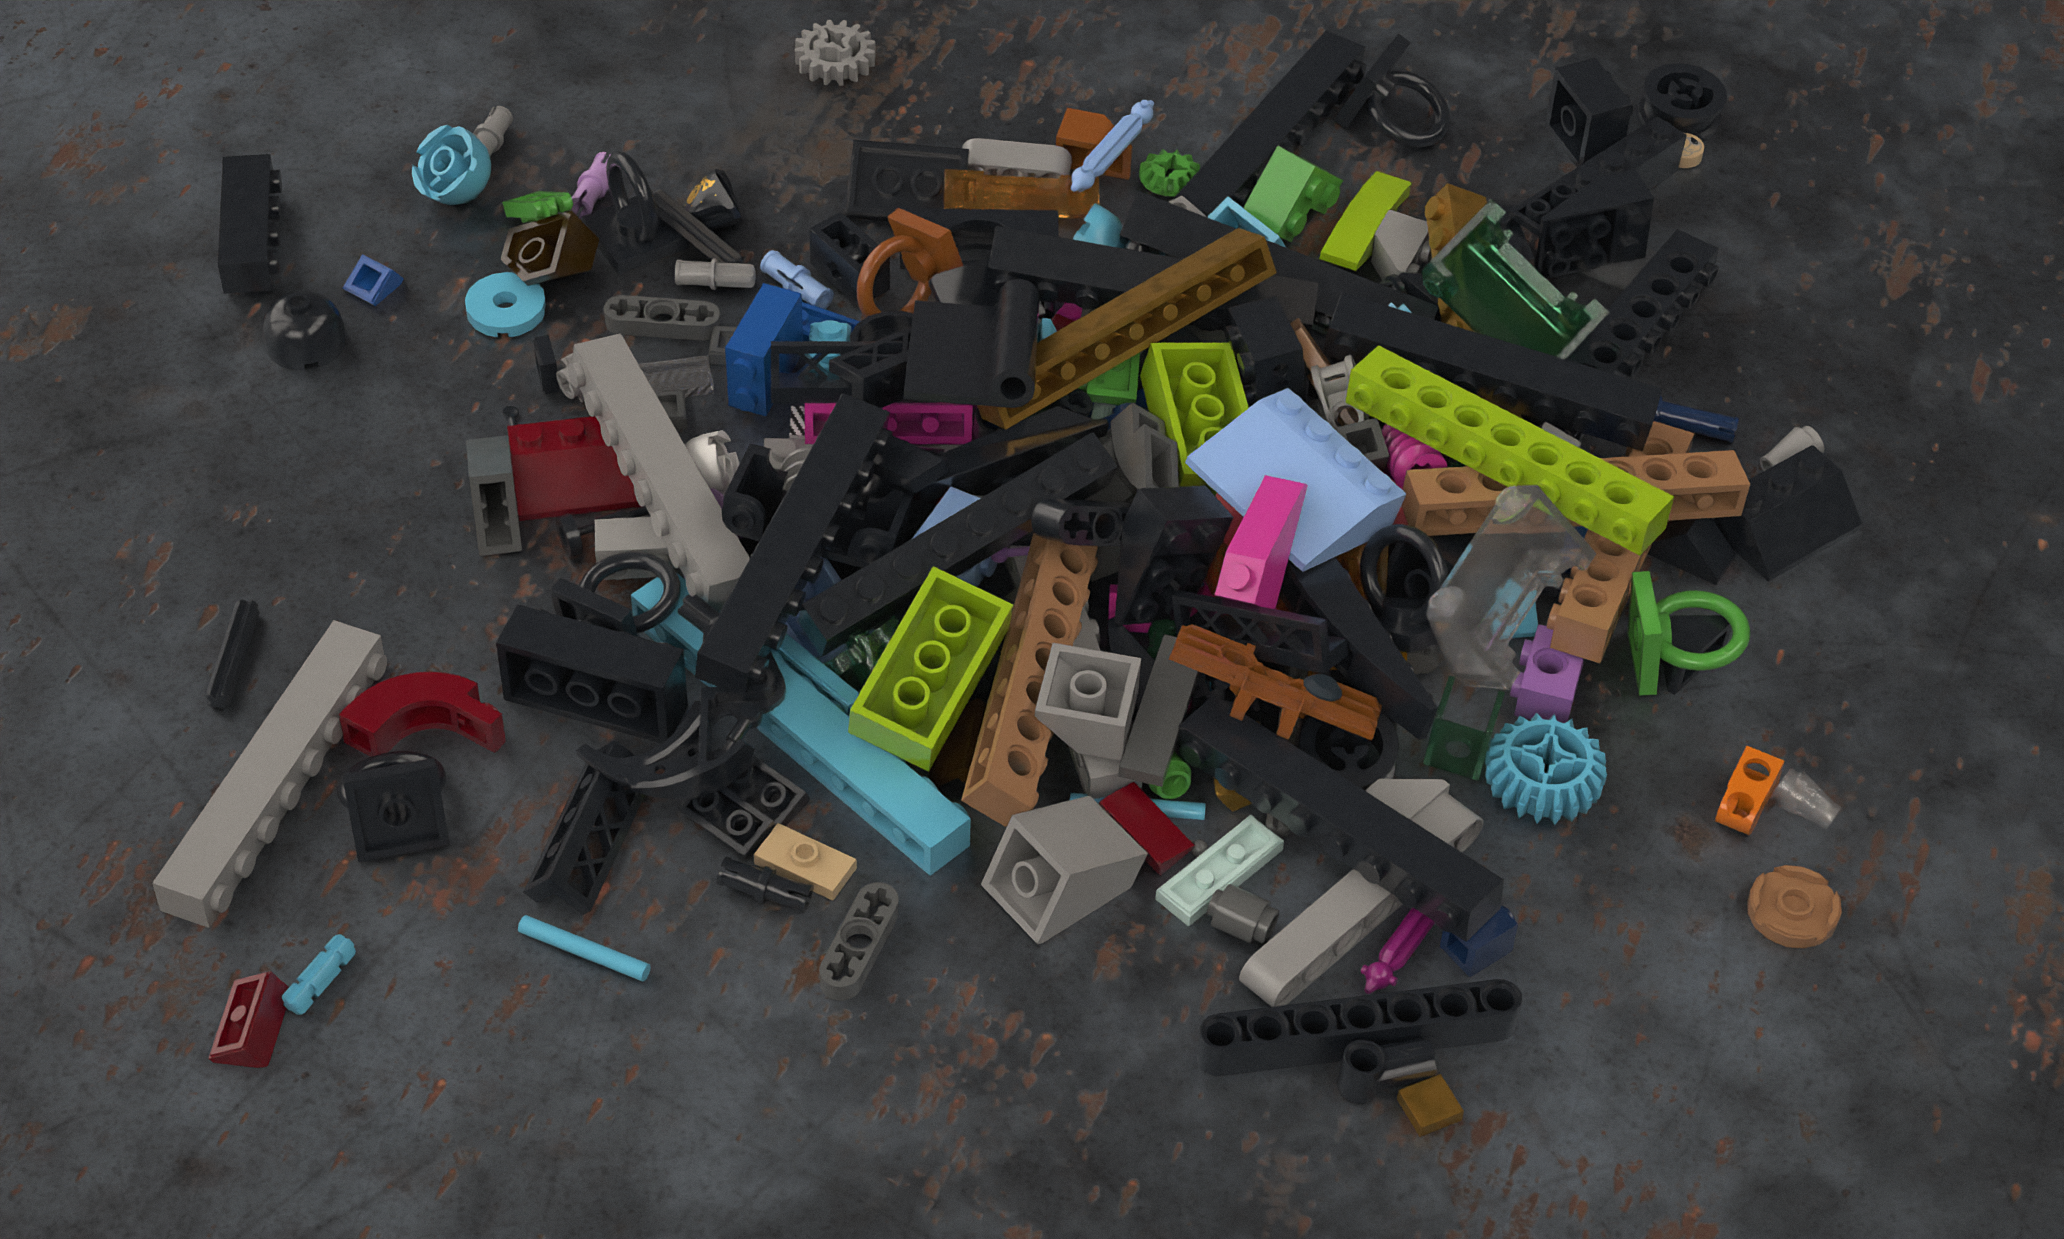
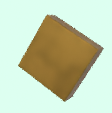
M1441 1074L1398 1090L1397 1101L1419 1137L1460 1122L1463 1119L1464 1110Z

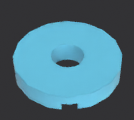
M512 272L491 274L478 280L469 288L465 297L469 323L475 330L487 336L498 337L497 333H508V337L522 335L533 330L543 320L545 315L546 303L543 288L539 284L527 286ZM503 303L514 304L513 306L508 308L498 307V305Z

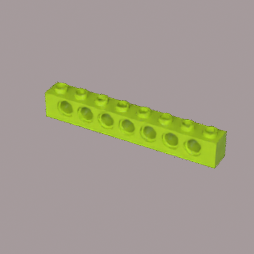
M1378 345L1351 369L1345 403L1640 556L1666 529L1674 500L1673 495Z

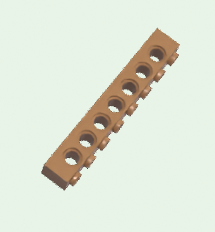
M1653 421L1643 451L1627 447L1625 456L1690 453L1694 433ZM1589 529L1587 530L1581 550L1585 554L1579 552L1576 554L1570 577L1573 579L1565 578L1558 602L1562 603V605L1554 603L1548 618L1546 628L1553 630L1550 648L1601 663L1629 599L1632 572L1641 571L1652 544L1639 556Z
M1734 450L1600 458L1673 495L1674 500L1668 521L1741 516L1750 487V482ZM1468 466L1406 470L1403 491L1406 493V496L1401 506L1408 525L1420 529L1428 536L1582 526Z
M1033 533L1011 615L1010 627L1005 636L961 799L964 803L1005 827L1008 826L1012 815L1033 810L1039 798V793L1036 792L1039 777L1047 766L1048 758L1045 756L1048 742L1054 733L1035 717V708L1052 643L1073 646L1074 640L1081 631L1082 622L1079 619L1082 608L1090 596L1088 584L1090 576L1098 564V558L1096 557L1098 546L1068 545L1039 537Z

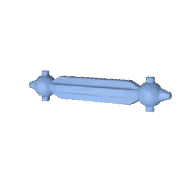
M1142 100L1134 104L1130 115L1124 116L1085 158L1083 166L1074 170L1071 178V190L1073 192H1083L1091 188L1095 177L1102 175L1141 132L1142 126L1152 120L1154 106L1152 100Z

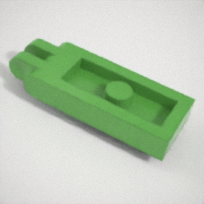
M536 191L502 202L506 217L521 218L522 223L554 216L558 212L570 211L573 207V200L568 192Z

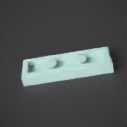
M1249 815L1156 890L1155 900L1189 927L1207 912L1210 900L1217 889L1224 891L1229 884L1236 887L1241 885L1283 851L1284 840L1255 817Z

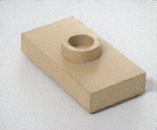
M777 823L754 854L755 865L762 868L769 866L775 868L778 875L805 884L814 885L813 892L832 901L857 869V860L779 823Z

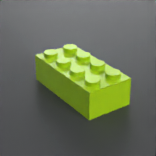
M1151 343L1140 378L1149 412L1165 421V436L1177 442L1179 487L1206 486L1216 496L1217 492L1185 464L1187 456L1249 408L1234 352L1229 343Z
M933 566L852 705L849 714L848 733L929 772L1009 630L1013 604Z

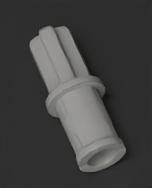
M713 258L711 262L682 261L679 259L676 261V285L710 286L711 290H716L718 286L751 288L755 284L756 271L752 264L719 263L717 258Z

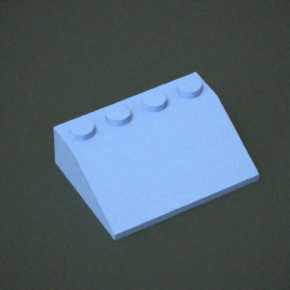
M1289 388L1257 401L1187 456L1185 464L1243 517L1265 475L1307 484L1306 495L1289 555V560L1302 572L1368 542L1376 532L1386 526L1393 525L1406 496V493L1389 476L1379 470L1356 447L1351 445Z

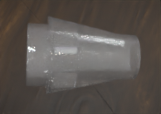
M1790 768L1771 795V798L1779 802L1778 808L1819 824L1825 829L1830 826L1842 808L1804 770L1800 774L1793 768Z

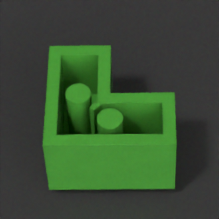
M1277 146L1248 198L1244 209L1280 238L1292 242L1293 238L1304 229L1307 222L1306 215L1310 208L1325 215L1327 209L1336 203L1343 180L1314 163Z

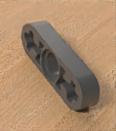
M618 295L610 298L604 304L605 326L610 332L615 334L704 341L711 339L713 327L721 326L719 308L708 301ZM658 314L672 316L670 320L665 322H658L652 319Z
M881 882L870 883L864 886L856 896L820 965V988L828 998L844 1001L855 997L860 992L899 915V897L892 886ZM878 902L885 903V905L878 907L874 915V921L870 919V906L875 907ZM854 934H865L873 940L870 945L864 948H854L847 943V939ZM845 961L849 962V977L843 976L840 981L833 980V976L839 977L845 967Z

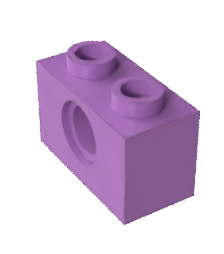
M1538 624L1534 640L1525 639L1519 665L1526 666L1524 673L1516 671L1510 696L1518 698L1514 716L1519 717L1520 715L1525 719L1531 720L1537 712L1543 720H1549L1555 713L1558 722L1566 723L1569 719L1584 658L1550 648L1553 630Z

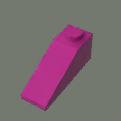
M1267 475L1264 476L1226 551L1215 592L1216 596L1241 603L1271 609L1276 608L1306 495L1307 484Z

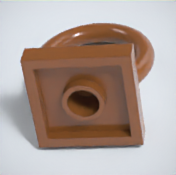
M900 208L887 217L894 237L883 241L873 249L863 263L857 281L858 305L865 318L882 312L878 309L873 299V284L879 268L891 255L901 252L903 263L911 279L918 282L912 298L904 307L898 310L909 313L914 312L915 300L928 301L932 293L929 287V280L935 274L963 266L949 229Z

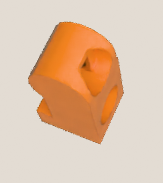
M1746 746L1727 784L1728 788L1717 811L1715 822L1750 836L1769 798L1772 797L1779 784L1785 761ZM1757 763L1763 765L1768 770L1769 776L1747 768L1748 764Z

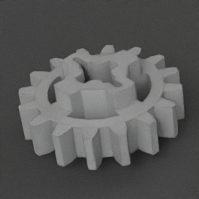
M827 20L826 25L823 26L814 23L813 31L803 29L801 31L802 38H796L795 65H799L801 74L809 73L811 81L823 78V84L828 85L831 80H836L838 85L842 86L844 80L850 79L855 83L858 81V74L867 76L869 74V67L875 66V40H871V33L869 31L861 32L859 24L851 28L847 27V20H842L839 25H834L832 20Z

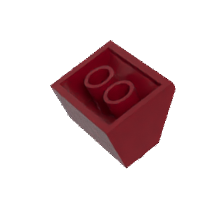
M595 416L507 426L519 521L558 517L567 513L575 515L641 507L636 499L629 476H624L621 473L617 454L612 446L605 444L601 434V426Z

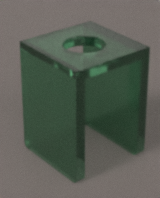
M1449 675L1435 715L1423 764L1479 781L1505 692L1498 691L1486 731H1480L1445 720L1456 678ZM1451 741L1464 742L1469 746L1471 753L1462 758L1452 756L1446 750V744Z

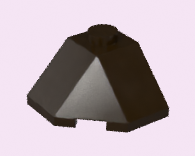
M571 210L510 228L500 259L527 286L592 270L599 238Z

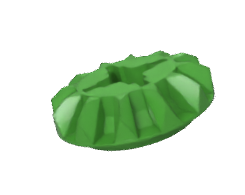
M1161 149L1159 155L1148 153L1146 161L1140 163L1139 178L1143 186L1149 191L1158 195L1173 197L1200 170V164L1193 162L1192 155L1190 154L1181 156L1178 149L1173 153H1167L1164 149ZM1168 169H1175L1166 177Z

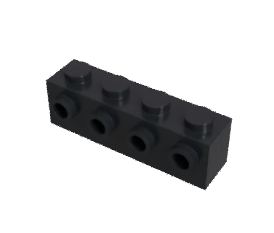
M270 154L227 156L222 159L218 269L224 294L272 291L273 274L280 273L278 250H274V247H279L281 244L279 224L274 222L275 220H281L280 198L275 196V193H282V178L280 169L273 170Z

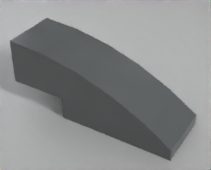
M1131 403L1110 421L1114 451L1122 472L1137 489L1179 487L1177 442L1165 436L1164 420Z

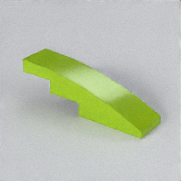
M1376 171L1350 202L1325 243L1319 259L1356 271L1372 255L1375 232L1388 210L1397 212V208L1409 197L1412 182Z

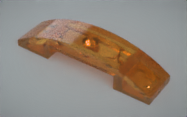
M945 169L944 209L1058 210V219L1085 218L1095 203L1099 205V177H1095L1091 188L1083 192H1073L1071 190V175H1061L1058 179L984 175V171Z

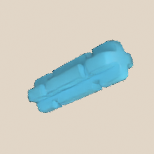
M341 934L333 936L324 947L327 950L326 953L325 951L319 952L297 978L299 984L293 983L282 995L283 1005L286 1009L297 1015H302L314 1003L311 998L319 997L341 971L339 965L345 966L355 955L354 943L350 939L345 938Z

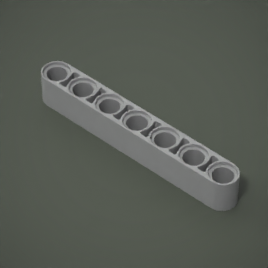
M1448 793L1441 794L1412 819L1413 822L1460 852H1464L1475 841L1484 824L1482 818ZM1353 869L1256 951L1243 966L1239 981L1271 1007L1287 1005L1396 911L1402 903L1395 895L1378 884L1368 882L1358 871Z

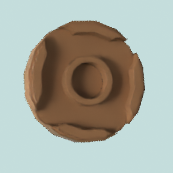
M1783 865L1774 867L1773 872L1765 875L1762 873L1756 878L1747 899L1748 915L1754 927L1768 940L1785 947L1804 949L1820 945L1833 935L1842 914L1841 898L1837 891L1834 894L1833 890L1827 886L1829 881L1821 874L1801 866Z

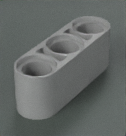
M982 138L970 139L962 146L964 149H969L970 152L966 185L968 189L1044 197H1057L1067 191L1072 157L1068 150L1063 147Z

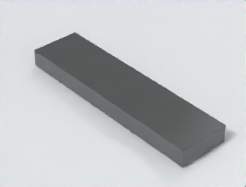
M1165 634L1163 636L1119 765L1118 777L1160 787L1163 786L1179 738V725L1185 719L1200 674L1197 670L1169 660L1177 637Z

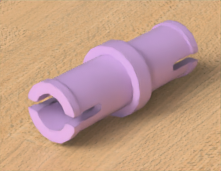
M606 152L596 154L589 170L584 171L577 181L578 188L572 196L573 207L571 210L577 215L583 206L584 208L579 218L590 214L597 200L603 198L609 189L606 176L607 160L605 163H602Z

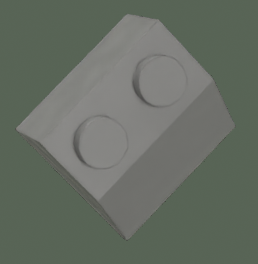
M1052 643L1035 708V717L1077 753L1121 761L1138 695L1141 658Z

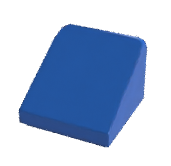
M362 254L344 284L343 289L376 306L400 286L404 278L394 270Z

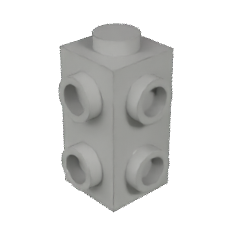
M651 517L595 519L596 563L619 553L645 552L664 559L674 568L676 573L684 576L680 567L675 568L673 566L664 538L662 536L658 537L655 534ZM627 569L616 572L604 580L657 576L652 572L642 569Z

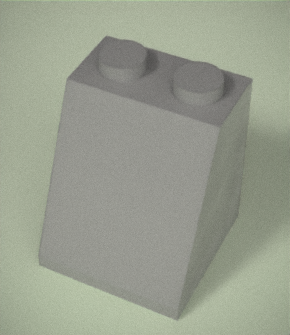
M1089 795L1012 815L981 885L1037 944H1040L1130 889L1148 853Z

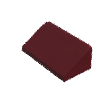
M1135 782L1113 792L1099 802V805L1148 853L1145 861L1160 876L1194 848V844Z
M272 971L234 980L210 1052L209 1060L213 1063L253 1068H264L269 1065L286 1012L282 995L289 988Z

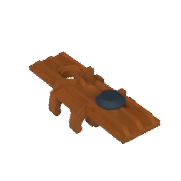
M1193 624L1181 626L1169 660L1229 683V689L1236 695L1229 716L1242 721L1251 704L1256 698H1259L1282 708L1276 735L1288 740L1297 719H1304L1307 714L1372 741L1382 708L1376 697L1338 683L1333 678L1318 672H1313L1311 676L1306 677L1304 680L1293 678L1258 662L1253 654L1256 646L1247 643V645H1243Z

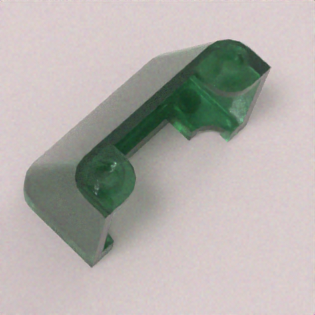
M1491 198L1423 268V285L1431 295L1440 298L1474 332L1566 359L1609 312L1595 298L1589 304L1582 305L1575 302L1578 296L1573 291L1564 297L1507 242L1513 233L1509 229L1503 233L1500 227V219L1506 212Z

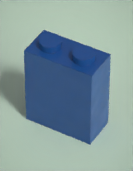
M765 283L761 286L725 347L728 406L767 416L774 404L771 403V341H803L801 293ZM779 354V373H791L800 356L798 354Z

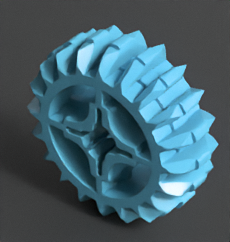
M1537 712L1531 718V721L1519 715L1514 725L1505 723L1500 733L1494 735L1489 751L1486 753L1485 777L1486 783L1491 785L1492 797L1502 798L1503 809L1516 807L1519 818L1525 814L1533 815L1536 824L1542 817H1549L1555 825L1561 816L1572 822L1578 812L1587 814L1592 803H1597V800L1600 798L1607 777L1605 753L1600 751L1599 739H1588V728L1576 730L1572 719L1566 723L1558 722L1555 713L1549 720H1543ZM1545 764H1547L1546 773L1544 772Z

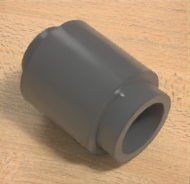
M1229 884L1224 891L1220 889L1215 891L1208 905L1207 914L1212 916V927L1250 944L1257 941L1265 945L1273 933L1280 911L1270 907V901Z

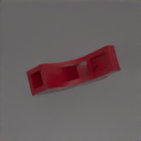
M416 672L387 679L362 692L339 713L344 743L370 757L387 753L406 736L426 729H445L456 732L493 753H496L506 742L502 713L492 704L480 702L478 683L449 673Z

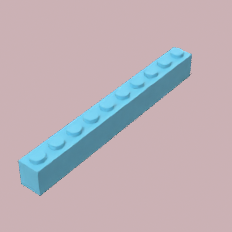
M677 573L681 585L677 606L662 623L644 631V633L655 642H664L684 649L685 667L695 675L697 652L703 643V633L678 614V608L683 605V599L689 593L685 579ZM658 577L631 594L633 616L648 611L660 600L663 594V584ZM771 651L784 677L786 695L781 704L774 708L773 711L763 714L761 724L756 727L759 731L928 875L934 874L970 846L971 818L960 804L949 801L938 791L935 784L929 778L918 775L907 765L904 759L848 733L849 716L846 715L842 706L834 700H828L816 689L808 677L797 674L786 664L778 652ZM702 681L708 687H716L712 684Z

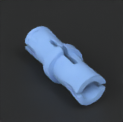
M774 250L768 252L762 259L760 269L763 273H767L782 284L784 289L801 293L802 299L808 304L826 309L832 302L833 290L811 277L810 270L802 265L796 266L778 251Z

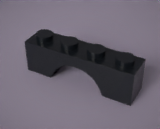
M901 208L949 229L958 252L969 249L992 250L996 226L1059 237L1058 210ZM900 252V269H907Z

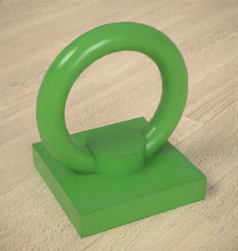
M1650 571L1632 572L1627 636L1639 696L1657 695L1660 658L1673 666L1695 671L1718 669L1739 658L1750 640V626L1743 611L1723 596L1697 590L1677 592L1666 596L1656 603ZM1685 608H1703L1714 611L1730 623L1733 631L1732 638L1723 648L1713 652L1692 653L1678 649L1672 645L1669 615Z

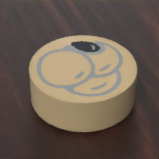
M1685 133L1687 137L1679 168H1692L1702 161L1704 144L1697 136Z

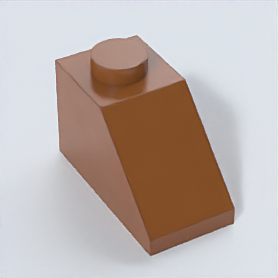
M1067 108L1056 135V146L1068 150L1072 157L1071 169L1075 170L1083 166L1085 158L1114 128V125L1104 114ZM1129 144L1102 175L1129 180L1131 176L1133 146Z

